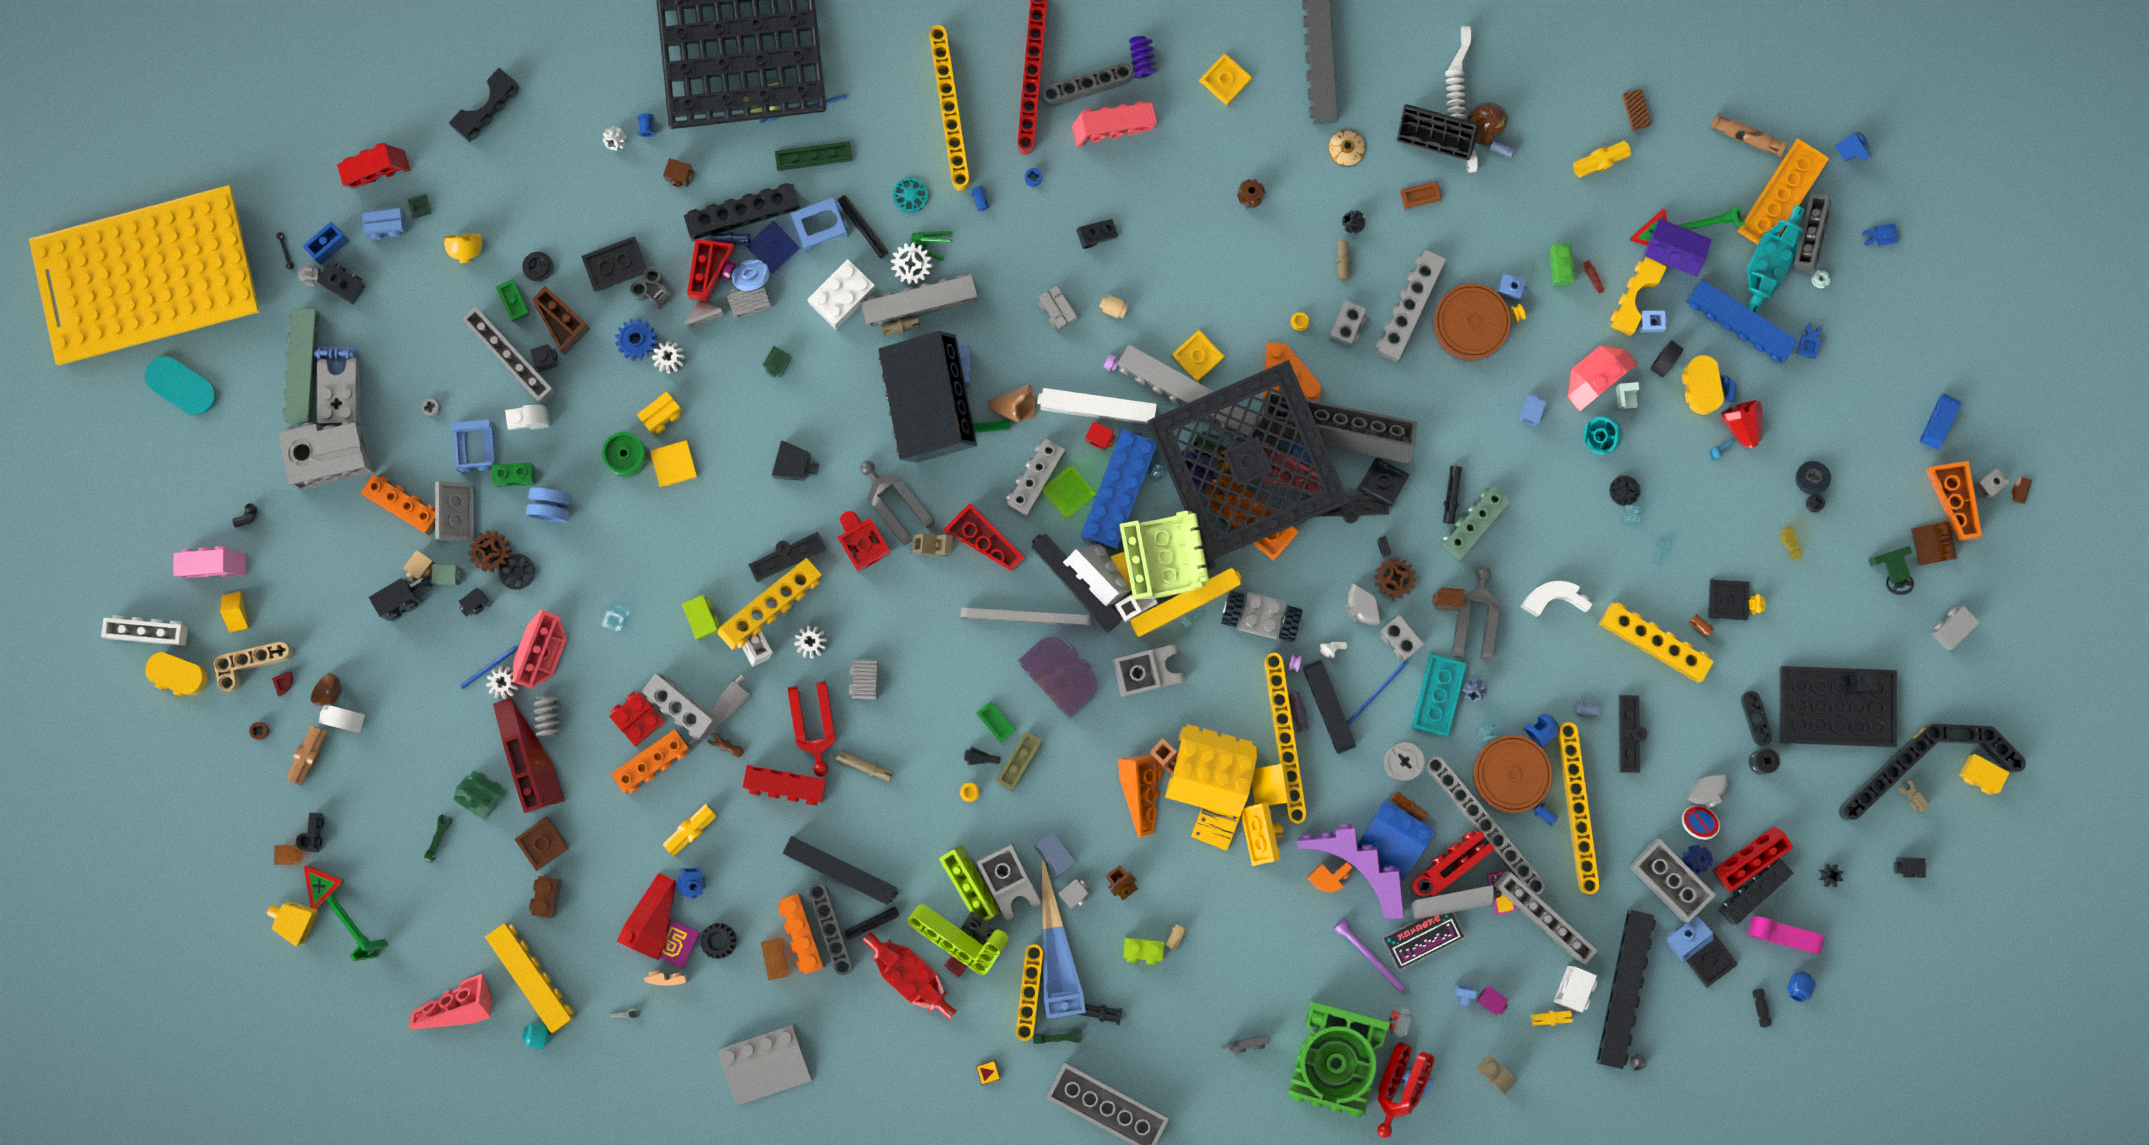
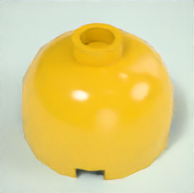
M480 234L444 237L446 252L453 259H458L460 263H470L472 258L477 257L481 253L483 242L482 235Z

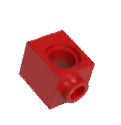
M1093 421L1085 437V442L1105 451L1107 446L1111 448L1115 437H1113L1114 431Z

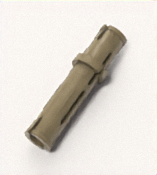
M842 750L837 755V762L868 773L870 777L875 776L889 783L891 777H893L894 771L879 766V763H871Z

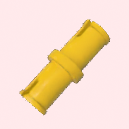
M1551 1010L1548 1013L1531 1014V1018H1533L1531 1023L1533 1027L1572 1023V1018H1570L1572 1013L1571 1010L1560 1012Z

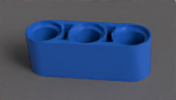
M1945 393L1940 396L1921 435V443L1936 450L1940 449L1961 406V401Z

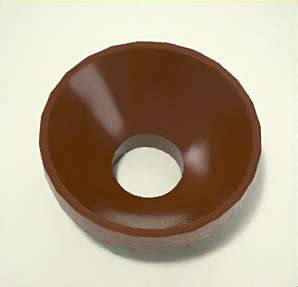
M333 673L323 676L312 691L311 702L317 706L334 703L341 693L339 678Z

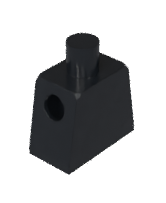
M781 440L772 476L775 479L804 481L806 473L818 474L820 464L810 462L811 454L808 451Z

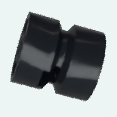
M1760 749L1750 755L1748 764L1750 769L1756 774H1769L1779 768L1780 757L1773 749Z

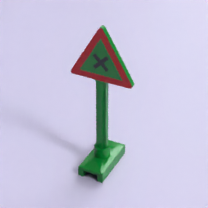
M1736 204L1729 206L1730 211L1724 212L1723 215L1678 224V226L1692 230L1723 222L1725 224L1732 222L1735 226H1743L1745 221L1741 220L1740 210H1742V206ZM1661 209L1629 238L1630 241L1647 245L1658 219L1661 218L1667 221L1665 209Z
M304 866L311 908L318 910L327 902L357 941L358 947L349 955L353 961L377 958L379 955L376 950L386 948L389 944L385 939L369 941L333 896V893L344 883V880L313 867Z

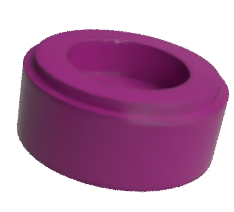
M727 261L723 269L722 279L727 281L732 279L731 274L736 267L735 263Z

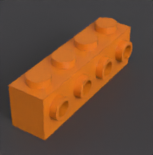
M372 474L360 494L425 534L430 535L435 527V507L430 504L427 507L421 504L422 499L414 494L409 497L405 494L406 490L397 484L395 487L388 484L390 480L381 474L379 477Z
M674 729L612 772L611 775L623 793L627 794L629 792L633 794L640 789L639 785L644 781L648 783L656 777L655 774L660 770L664 772L672 766L671 762L686 757L688 755L687 751L690 748L678 730Z
M798 893L779 900L778 909L780 915L785 916L787 923H784L787 934L792 936L793 941L790 944L793 953L798 954L799 960L797 965L800 972L803 971L804 974H808L825 968L801 895Z

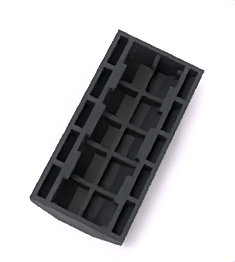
M1405 104L1397 141L1468 161L1476 144L1478 123Z

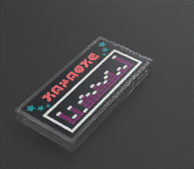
M1455 912L1413 920L1380 937L1397 972L1467 938Z

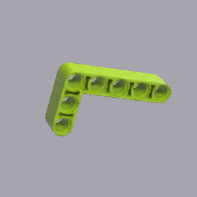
M924 904L917 905L907 920L913 929L980 975L987 974L1009 941L1005 932L995 930L985 945H982Z

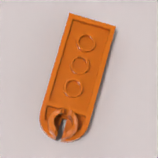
M1222 476L1218 485L1228 488L1232 478ZM1217 478L1212 479V482L1216 483ZM1234 481L1231 490L1241 493L1244 486H1237ZM1208 484L1206 494L1211 496L1213 487ZM1218 488L1224 495H1220L1216 491L1214 498L1223 501L1227 491ZM1246 488L1244 495L1254 498L1255 495ZM1229 493L1226 502L1236 506L1240 496ZM1242 497L1239 508L1249 511L1252 501ZM1212 500L1209 508L1218 514L1222 504ZM1255 503L1251 513L1261 516L1265 506ZM1225 505L1221 515L1231 519L1234 509ZM1267 508L1264 517L1276 512L1270 508ZM1237 510L1234 520L1243 524L1247 514ZM1250 515L1247 524L1259 519ZM1234 523L1231 524V527L1234 529L1241 527ZM1292 526L1252 544L1275 562L1299 534V531Z

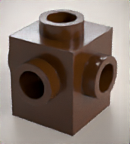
M1248 179L1242 182L1237 194L1239 202L1244 204L1246 209L1262 204L1265 196L1264 193H1266L1262 183H1258L1256 179L1252 181Z
M1121 865L1105 876L1111 884L1108 887L1114 896L1119 895L1122 900L1138 890L1134 883L1136 878L1130 871L1127 873Z

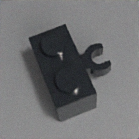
M328 263L317 279V282L353 305L365 288V285L361 282L362 278L354 273L351 275L345 272L346 269L338 263L335 266Z

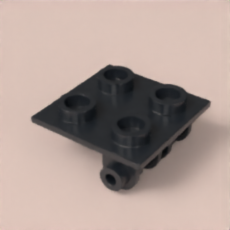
M971 911L960 928L982 945H985L995 930H999L973 911Z

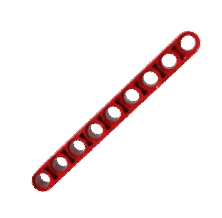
M1030 0L1017 139L1018 150L1024 155L1032 153L1035 146L1048 0H1043L1042 2ZM1039 14L1042 18L1035 20L1033 16ZM1037 32L1041 36L1039 38H1033L1031 34ZM1032 50L1039 52L1037 56H1031L1029 53ZM1034 68L1038 72L1036 74H1029L1028 70ZM1032 86L1036 90L1033 93H1029L1026 91L1027 87ZM1030 104L1034 106V109L1027 111L1024 107ZM1031 123L1032 127L1030 129L1023 128V124ZM1023 141H1029L1031 145L1029 147H1023L1021 146V143Z

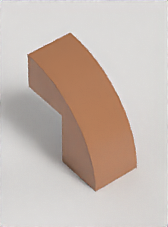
M1162 738L1149 753L1173 777L1178 753Z

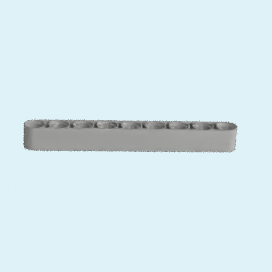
M1438 756L1428 759L1425 764L1426 771L1476 831L1480 830L1484 834L1483 840L1486 843H1491L1495 848L1493 852L1507 869L1534 894L1540 895L1543 893L1546 887L1544 880L1446 762ZM1433 760L1437 761L1440 765L1438 771H1434L1430 766ZM1445 775L1450 776L1452 779L1450 786L1443 783ZM1458 790L1464 793L1465 797L1462 801L1456 799L1455 794ZM1470 805L1475 806L1477 809L1475 816H1471L1468 813ZM1483 820L1489 823L1487 831L1481 829L1480 824ZM1496 835L1502 839L1500 846H1496L1493 843V838ZM1509 850L1514 853L1512 861L1506 859V852ZM1520 866L1526 867L1527 873L1525 876L1519 875L1518 869ZM1533 881L1539 883V889L1536 892L1531 889Z

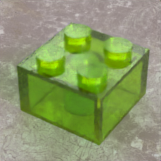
M1072 465L1042 488V493L1066 521L1096 497V493Z

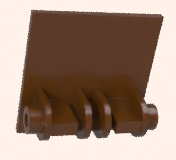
M1949 521L1911 528L1920 566L1957 559Z

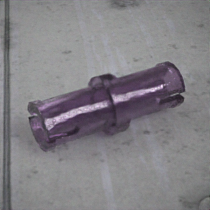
M1296 692L1294 695L1289 694L1288 697L1292 708L1291 715H1294L1297 732L1303 731V728L1304 731L1310 729L1305 715L1306 708H1303L1300 692Z

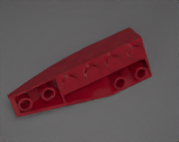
M508 698L493 703L502 743L523 812L530 814L565 802L554 764L514 700Z

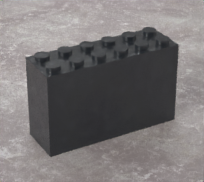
M936 331L878 348V359L882 365V379L886 386L885 395L889 402V416L893 423V436L896 439V453L899 459L921 462L976 447V435L956 335Z

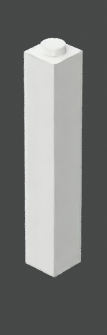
M1043 388V393H1039L1037 404L1041 405V410L1143 425H1149L1147 420L1155 417L1157 405Z

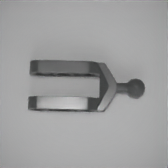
M864 461L861 464V473L869 476L873 481L867 498L904 546L912 541L879 498L890 487L894 486L926 528L935 523L898 475L879 477L875 472L874 463Z
M1481 567L1476 573L1479 580L1478 589L1464 594V606L1458 610L1452 655L1463 656L1471 602L1488 605L1480 658L1481 660L1491 661L1500 601L1486 590V583L1491 578V571L1487 567Z

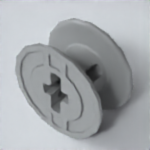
M1402 742L1395 744L1385 754L1384 768L1394 780L1402 782L1412 780L1419 776L1423 770V753L1412 743ZM1398 755H1400L1402 759H1408L1406 763L1410 768H1408L1406 765H1400L1402 761L1398 757Z

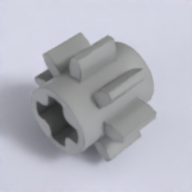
M305 263V267L299 268V281L304 282L306 287H315V282H317L321 275V269L316 268L314 263Z

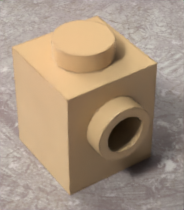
M416 550L403 569L407 571L406 576L416 581L425 576L429 578L432 575V564H436V562Z

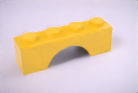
M1648 257L1643 261L1639 260L1634 269L1637 273L1634 278L1631 277L1626 285L1629 289L1626 294L1623 293L1618 302L1620 307L1618 311L1614 310L1610 318L1612 321L1610 327L1630 337L1634 334L1642 318V315L1636 308V294L1642 288L1656 287L1667 266Z

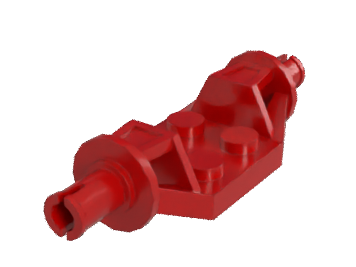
M869 932L867 936L872 942L867 937L862 941L875 952L872 961L876 962L882 977L911 1004L926 1008L928 1012L933 1008H937L950 1020L952 1015L947 1010L953 1015L957 1010L944 1000L947 991H944L938 974L910 948L891 943V940L882 943L872 932Z

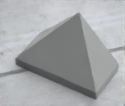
M698 302L685 320L688 328H692L723 317L724 313L719 307Z

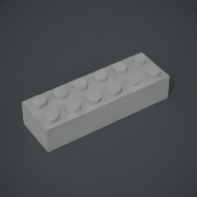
M1066 1062L1063 1063L1046 1095V1099L1132 1145H1156L1169 1120L1167 1116Z

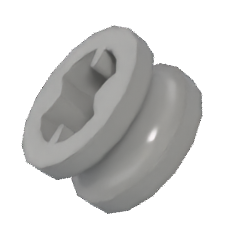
M426 399L421 404V410L425 415L434 417L439 413L440 405L434 399ZM430 403L433 406L435 405V408H432V412L426 410Z

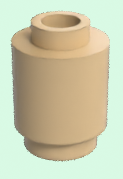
M1108 294L1107 298L1103 296L1099 307L1103 308L1102 312L1116 318H1124L1129 304L1125 303L1122 299Z

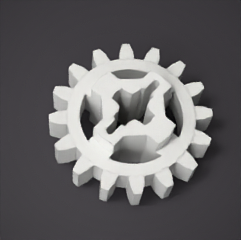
M915 242L912 243L911 247L908 243H905V249L899 246V253H893L896 259L891 260L892 263H895V266L891 269L897 270L895 277L902 276L901 282L907 279L908 284H911L912 280L915 283H919V277L925 280L924 274H930L927 268L933 266V264L928 263V260L932 259L931 256H926L928 250L922 251L923 245H919L917 248ZM909 251L906 258H901L903 253ZM917 252L922 256L923 260L919 259ZM911 259H913V262L916 263V265L912 266V268L911 265L908 264V261H910ZM900 266L904 267L906 274L901 270ZM918 268H923L918 275L914 276L915 271Z

